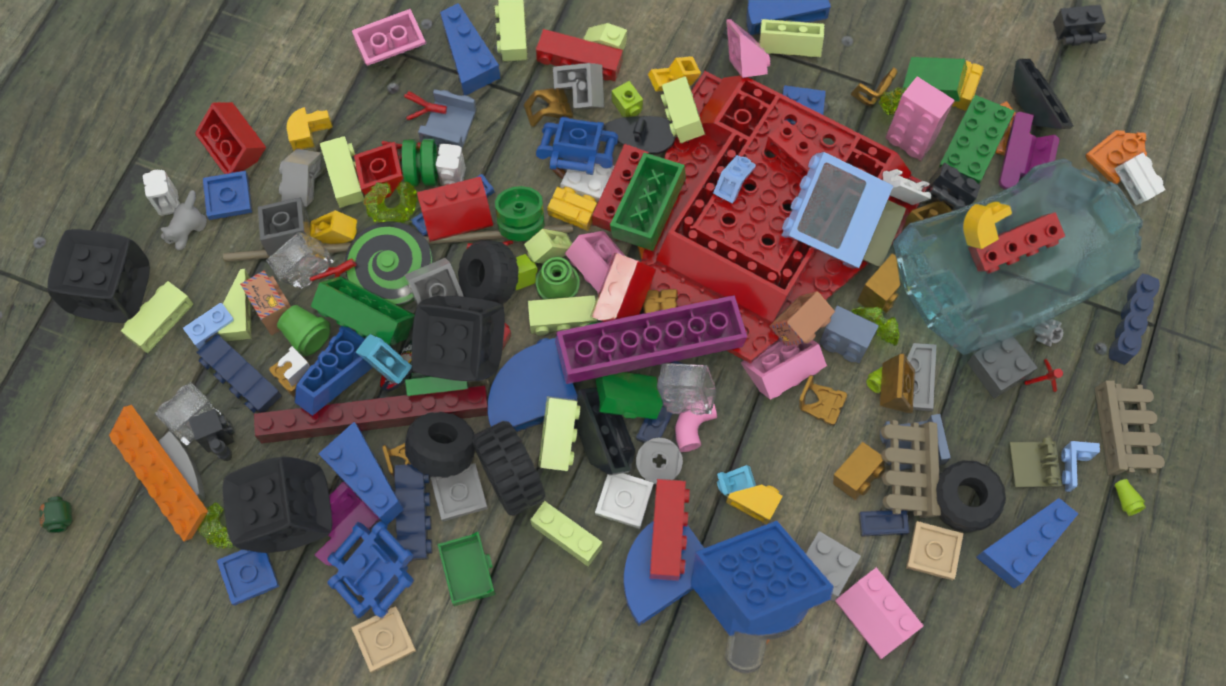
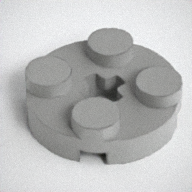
M653 438L645 442L639 449L636 457V465L641 476L654 484L657 483V479H675L680 473L683 464L679 448L672 441L665 438ZM658 454H662V458L666 459V464H662L661 468H657L656 463L652 462L653 458H657Z

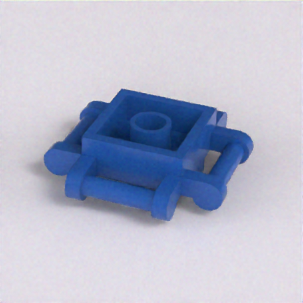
M562 117L559 124H544L542 130L543 137L540 146L537 147L536 156L540 159L551 157L550 169L557 170V168L593 175L595 164H600L603 168L612 167L614 146L617 144L619 137L615 132L604 131V122L596 123ZM556 134L553 146H549L551 137ZM601 141L606 142L604 154L598 153Z
M382 521L374 525L372 532L365 525L357 522L352 527L353 531L336 552H332L327 557L328 561L339 570L337 574L328 580L327 584L331 589L337 590L351 606L353 614L357 618L364 616L371 607L378 617L384 618L391 604L405 588H409L414 582L407 572V564L414 555L410 550H405L387 530V525ZM362 537L363 543L346 562L343 557L356 541ZM343 581L346 582L356 595H361L364 598L362 603L344 585Z

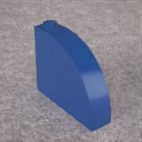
M749 0L746 15L749 34H760L762 19L805 23L828 19L831 8L829 0Z
M555 338L539 340L537 344L514 355L500 369L493 381L488 398L490 427L501 421H509L516 432L543 423L547 396L577 401V393L573 383L566 384Z
M654 521L641 531L630 548L624 570V593L629 611L638 627L694 589L691 586L695 552L704 548L688 525L687 527L683 526L682 535L687 536L686 550H681V559H685V572L680 574L679 581L650 579Z

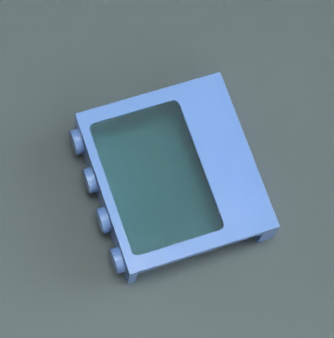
M825 152L816 153L809 161L808 167L810 169L807 176H804L800 183V193L791 204L792 212L783 223L782 229L784 231L781 236L785 238L792 237L843 261L845 266L859 268L893 185Z

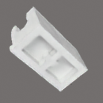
M898 169L883 172V181L893 185L890 196L912 205L931 199L930 192H921L923 187L930 185L925 181L915 183L899 175L902 174V171Z
M293 347L289 348V352L278 362L279 367L284 366L286 362L292 363V367L284 374L291 387L298 383L310 368L308 362Z

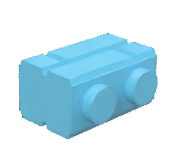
M371 334L367 336L356 351L359 356L385 378L397 384L402 381L412 367L411 364L404 360L381 338Z

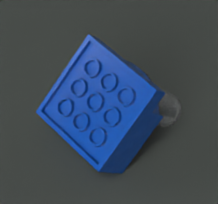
M778 521L695 552L691 586L728 633L725 660L737 672L752 673L760 669L764 660L767 640L776 639L791 633L800 625L810 608L831 600L834 586Z

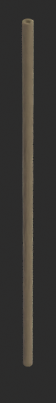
M573 224L545 226L544 229L573 233ZM498 230L463 233L430 242L429 236H424L429 245L505 238ZM351 243L315 245L273 256H268L266 250L223 253L224 262L347 252Z

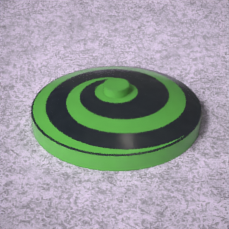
M380 222L367 227L353 239L347 250L345 262L352 258L356 266L345 273L347 280L402 307L415 301L404 275L434 263V258L427 240L419 231L400 222Z

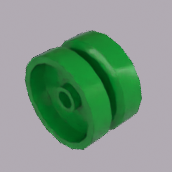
M415 139L403 140L402 169L405 187H418L420 177H422V182L426 187L437 186L438 172L436 162L438 153L435 139H423L420 144V152Z
M517 186L506 189L497 196L495 200L498 231L503 237L513 241H528L540 230L544 229L543 199L538 191L530 187Z

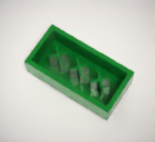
M974 95L939 168L946 163L980 185L1015 111Z
M643 153L610 223L612 237L653 251L686 180L685 165Z
M341 276L320 282L311 307L318 310L317 312L320 315L337 320L336 322L339 325L356 330V333L360 336L367 337L371 334L381 338L389 346L407 339L415 317L413 313Z

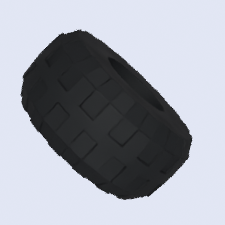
M479 240L471 244L463 253L459 263V286L464 297L505 304L514 294L519 279V267L517 266L515 255L502 242Z
M445 412L427 413L424 416L418 417L410 424L405 439V455L414 468H417L423 474L430 475V477L448 478L455 476L467 469L473 460L475 447L472 443V438L475 434L465 420L460 419L454 414Z
M974 460L958 461L948 466L939 475L936 498L941 508V515L939 517L946 525L958 531H980L993 524L1003 512L1004 505L1006 504L1004 484L999 475L986 464ZM959 486H969L977 492L979 496L978 507H969L960 500L958 496Z

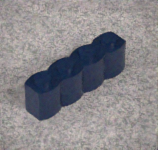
M1143 273L1128 289V302L1121 311L1122 321L1115 330L1116 340L1109 348L1110 360L1126 365L1140 351L1142 344L1141 336L1147 329V317L1152 312L1154 306L1153 297L1158 293L1160 286L1158 278Z
M217 333L196 352L200 356L199 363L207 370L211 367L215 371L214 377L220 383L224 384L227 382L231 386L229 391L239 399L242 396L246 400L244 405L251 412L255 413L258 411L259 413H264L282 397L280 392Z
M412 464L395 465V494L404 508L396 517L397 541L405 550H410L414 555L411 561L428 560L429 554L433 553L432 539H428V530H432L431 516H427V507L431 506L430 492H426V483H430V475L419 472Z

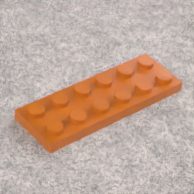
M132 405L123 407L109 434L112 443L122 453L124 460L134 470L136 477L146 487L149 495L158 504L162 514L170 521L175 532L179 534L184 542L192 539L207 515L208 510Z

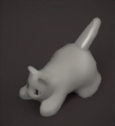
M194 190L190 191L185 202L175 208L169 226L161 228V231H163L161 238L168 244L175 243V248L178 251L185 248L188 236L192 230L200 232L206 226V216L193 206L196 199Z

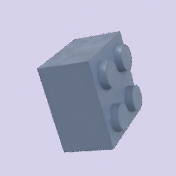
M837 305L835 313L831 316V321L827 324L819 344L829 352H837L843 355L847 361L860 363L879 325Z

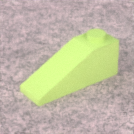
M240 269L223 303L234 319L233 322L217 332L225 341L251 339V302L240 283L250 278L245 269Z

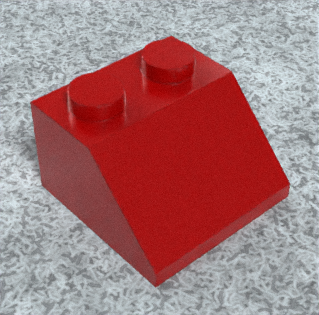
M392 142L354 155L360 188L369 203L390 197L403 179L396 143Z

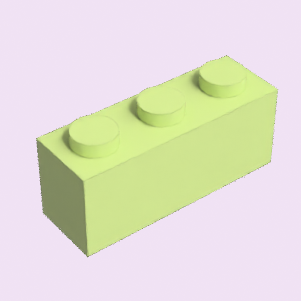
M499 0V5H495L496 18L500 19V23H496L497 36L500 35L501 40L497 41V51L502 53L503 61L527 60L524 1Z
M762 19L759 44L766 53L821 57L824 24Z
M686 76L663 84L664 94H661L664 106H668L665 109L668 120L673 121V123L669 124L673 136L677 135L680 143L705 135Z
M345 136L320 143L339 207L365 201L357 176L356 163L352 160V156L355 155L352 143L347 144Z
M167 281L156 290L155 295L148 302L141 306L140 311L125 323L121 332L148 354L194 304L186 294Z
M595 295L528 301L531 334L542 336L547 335L549 332L582 327L591 322H597L596 318L590 316L596 302Z
M547 396L538 461L540 468L568 471L569 465H573L574 452L571 451L572 442H576L577 429L574 428L575 419H579L580 406L577 405L576 400Z
M545 501L531 518L532 527L588 567L602 549V542Z

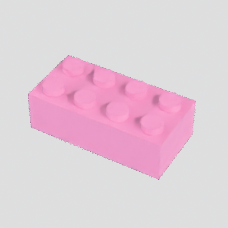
M916 77L901 97L886 139L892 145L906 151L909 156L921 161L935 143L954 99L919 77Z

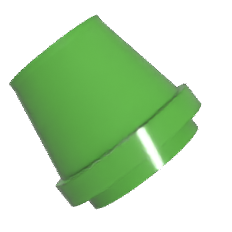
M561 257L548 259L536 277V290L542 300L576 297L580 288L578 273L566 259ZM559 272L561 276L554 277L553 274Z
M299 305L288 308L281 315L277 323V328L302 357L316 353L330 336V322L324 317H318Z

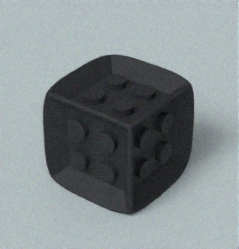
M69 229L64 232L57 246L48 276L47 290L50 297L64 311L70 314L98 321L126 323L140 310L149 279L150 263L139 245L127 237L100 231Z
M434 296L421 301L417 306L413 324L411 351L413 371L426 376L456 381H482L494 375L498 370L502 356L505 326L504 306L489 300L461 296Z
M275 457L235 470L224 478L222 493L226 527L229 539L236 548L260 553L282 552L318 541L331 533L332 512L325 474L319 465L294 457Z

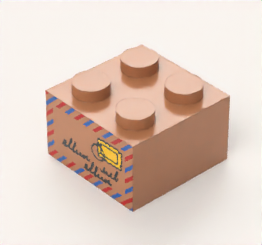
M262 271L240 283L272 336L280 331L277 328L278 320L291 306L274 277L268 278L266 272Z
M816 291L799 296L769 327L786 346H797L801 343L807 344L815 338V332L819 328H823L830 323V317L835 311L820 293Z

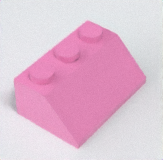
M411 9L352 30L356 46L367 66L426 44Z
M731 19L727 20L729 61L742 78L768 74L767 67H770L769 54H766L764 48Z
M604 231L579 235L565 255L570 259V263L583 274L584 279L596 289L597 294H599L614 253L624 255V253Z
M780 339L752 363H748L745 360L741 362L758 390L770 400L780 396L787 389L797 386L801 381L810 375L817 374L827 366L820 345L814 340L807 344L801 343L797 346H786Z
M877 568L873 569L835 600L880 659L923 627V624Z

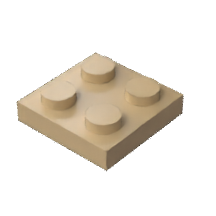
M917 521L914 526L906 568L953 581L956 576L963 533Z
M396 606L389 609L384 618L376 615L351 627L371 673L416 652Z

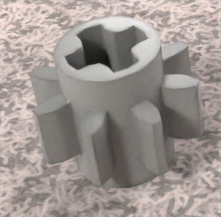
M1046 317L1045 321H1039L1034 330L1036 336H1038L1036 341L1050 347L1052 343L1059 342L1063 337V329L1060 327L1062 323Z

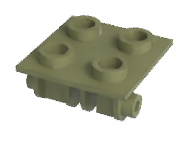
M1052 438L1042 439L1043 442L1009 443L1015 488L1062 486L1056 441H1052Z

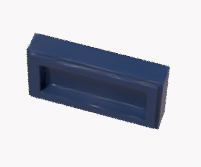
M893 510L859 513L861 537L907 535L910 533L906 510H901V514H893Z

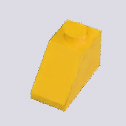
M336 210L314 219L310 223L311 242L339 244L352 241L357 233V219Z
M758 485L730 493L726 503L767 525L782 495L772 486Z

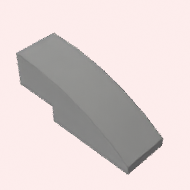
M169 431L158 442L200 501L203 502L205 500L204 488L196 464L183 444Z

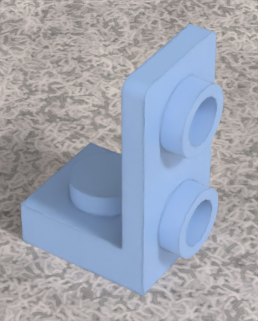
M737 155L722 171L713 194L733 204L744 180L755 169L756 164L746 157Z
M219 303L183 329L196 347L200 349L206 344L209 337L233 322L234 319L225 306Z
M1071 441L1062 449L1061 459L1062 462H1065L1062 483L1065 484V491L1071 492L1077 487V460L1089 461L1100 453L1099 443Z

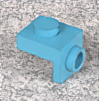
M748 465L728 473L720 472L717 474L719 478L717 481L718 488L725 496L756 486L751 468Z

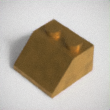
M892 253L866 282L857 302L877 317L882 312L887 314L899 296L897 291L900 287L896 255Z

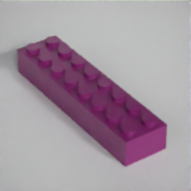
M734 295L557 331L555 344L565 382L569 384L743 347L747 334Z

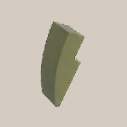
M887 200L862 261L877 268L881 267L906 208Z

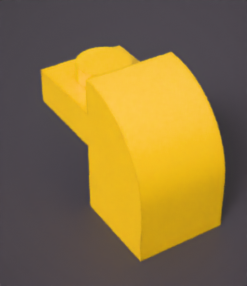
M693 57L675 58L669 68L651 69L648 76L655 91H663V84L685 76L689 86H691L701 73Z
M304 107L298 109L290 116L287 122V133L293 151L314 147L312 132L332 128V122L327 110L307 114Z
M992 202L987 206L979 204L972 206L967 212L963 223L967 245L983 249L999 240L995 223L1011 215V207L1000 204V202Z

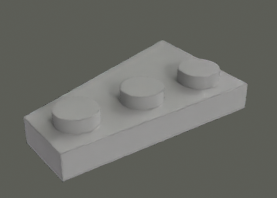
M913 343L907 357L915 369L913 410L933 411L937 346L935 344Z

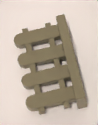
M1105 381L1095 387L1108 475H1118L1124 471L1134 473L1135 469L1148 470V474L1157 473L1156 470L1165 465L1164 458L1153 453V448L1161 443L1160 436L1157 433H1151L1149 428L1150 425L1157 422V415L1153 411L1146 410V404L1153 401L1154 395L1150 390L1143 389L1142 385L1134 386L1135 389L1122 388L1121 384H1115V381ZM1124 403L1137 404L1138 410H1125ZM1128 425H1140L1141 432H1129ZM1131 447H1144L1145 454H1132Z
M896 420L890 421V424L881 428L882 437L891 442V447L884 449L881 453L882 459L885 462L891 463V471H887L882 475V481L885 485L892 486V494L886 495L883 498V505L887 509H893V514H901V510L914 511V516H920V518L940 516L941 508L936 498V487L939 481L937 423L927 422L919 425V423L913 422L911 426L898 425ZM899 441L911 442V449L899 448ZM899 464L912 465V472L900 471ZM900 487L913 488V496L900 495Z

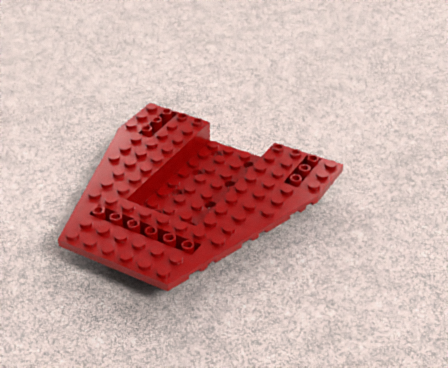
M704 71L691 92L705 135L680 143L676 135V141L666 151L665 159L685 165L686 180L654 250L651 251L644 248L641 263L656 269L649 290H658L659 292L665 289L678 290L677 307L735 295L747 339L743 347L726 351L748 363H752L780 339L769 326L799 296L818 291L827 300L869 265L862 261L859 268H850L843 265V261L792 237L785 238L781 236L784 231L782 229L783 223L792 212L784 210L782 206L784 204H792L795 197H798L802 179L776 156L769 158L764 154L766 151H770L766 148L768 136L786 119H793L796 123L795 126L799 128L800 132L808 139L813 140L821 151L883 180L884 171L889 172L898 169L902 171V174L899 176L915 183L922 181L911 176V171L897 152L749 77L742 78V76L720 79ZM830 138L834 144L827 145L823 142V139ZM738 155L748 158L756 166L744 180L737 198L732 204L713 194L722 171ZM849 174L851 179L848 187L830 203L813 189L797 230L838 249L865 187V181ZM752 184L755 190L748 191L744 188V185ZM923 187L921 192H926L927 187ZM889 195V201L906 208L891 246L901 238L904 233L902 229L906 223V217L912 210L917 209L920 203L912 205ZM730 217L734 220V223L727 225L722 219ZM770 238L773 244L767 246L762 243V239Z

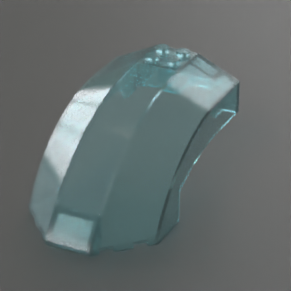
M1063 158L1034 166L1016 185L977 203L910 223L893 241V246L904 289L927 327L965 355L1012 338L1043 324L1088 300L1140 267L1138 252L1141 250L1142 237L1139 236V230L1142 228L1143 220L1118 185L1112 182L1106 184L1098 180V175L1085 168L1079 170L1071 166V161ZM992 202H1000V204L1009 205L1012 214L995 223L998 235L1045 214L1056 212L1066 237L1059 239V244L1050 248L1042 246L1038 248L1040 252L1028 257L1026 254L1019 256L1018 262L1007 265L1005 262L998 265L999 270L987 274L986 271H977L968 249L971 246H968L966 243L963 223L967 212L975 204L987 206Z

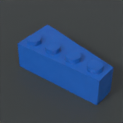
M459 3L441 11L443 28L463 94L468 95L500 79L499 64Z
M341 326L339 333L330 340L329 346L319 354L315 364L310 366L296 384L295 403L313 416L373 367L356 353L365 339L349 327Z
M355 422L319 453L327 465L383 523L388 525L404 510L364 435Z
M1058 498L984 550L976 558L1014 589L1024 582L1078 513Z

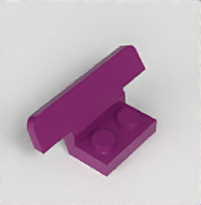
M1018 112L1013 117L999 177L1000 187L1010 192L1017 191L1020 176L1028 180L1052 176L1060 140L1056 135L1036 138L1030 134L1034 115L1024 112Z
M344 482L329 495L332 512V530L328 536L331 539L315 554L327 566H332L327 557L332 552H336L353 531L352 527L357 522L362 523L369 530L379 520L371 509Z

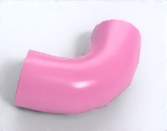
M711 396L689 404L679 414L675 425V434L680 452H688L701 446L698 435L699 425L705 421L717 418L716 408Z

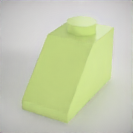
M606 23L588 28L584 40L624 50L627 43V30Z
M542 229L524 245L532 261L544 264L552 257H565V253L572 245V242L564 232Z

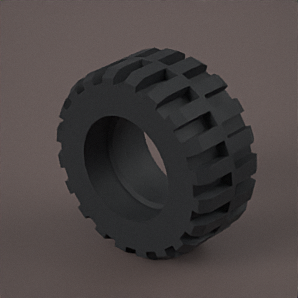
M501 421L473 436L472 443L477 456L508 515L515 516L543 502L546 495L542 482L526 448L509 421Z

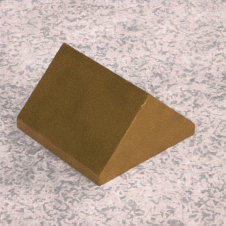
M899 354L883 362L880 406L913 413L915 369L905 354Z

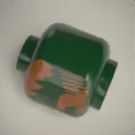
M62 497L48 498V502L43 503L39 507L40 526L47 529L48 533L66 531L67 527L73 523L71 503L63 500Z

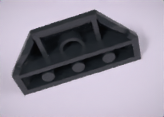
M1018 59L1015 64L1011 92L1015 96L1016 103L1022 107L1023 111L1034 115L1032 125L1054 129H1071L1074 125L1067 111L1045 77L1034 66L1031 59Z
M597 387L580 389L577 394V405L580 406L579 419H575L574 423L590 464L610 476L630 472L636 450L622 415L599 411L600 400Z

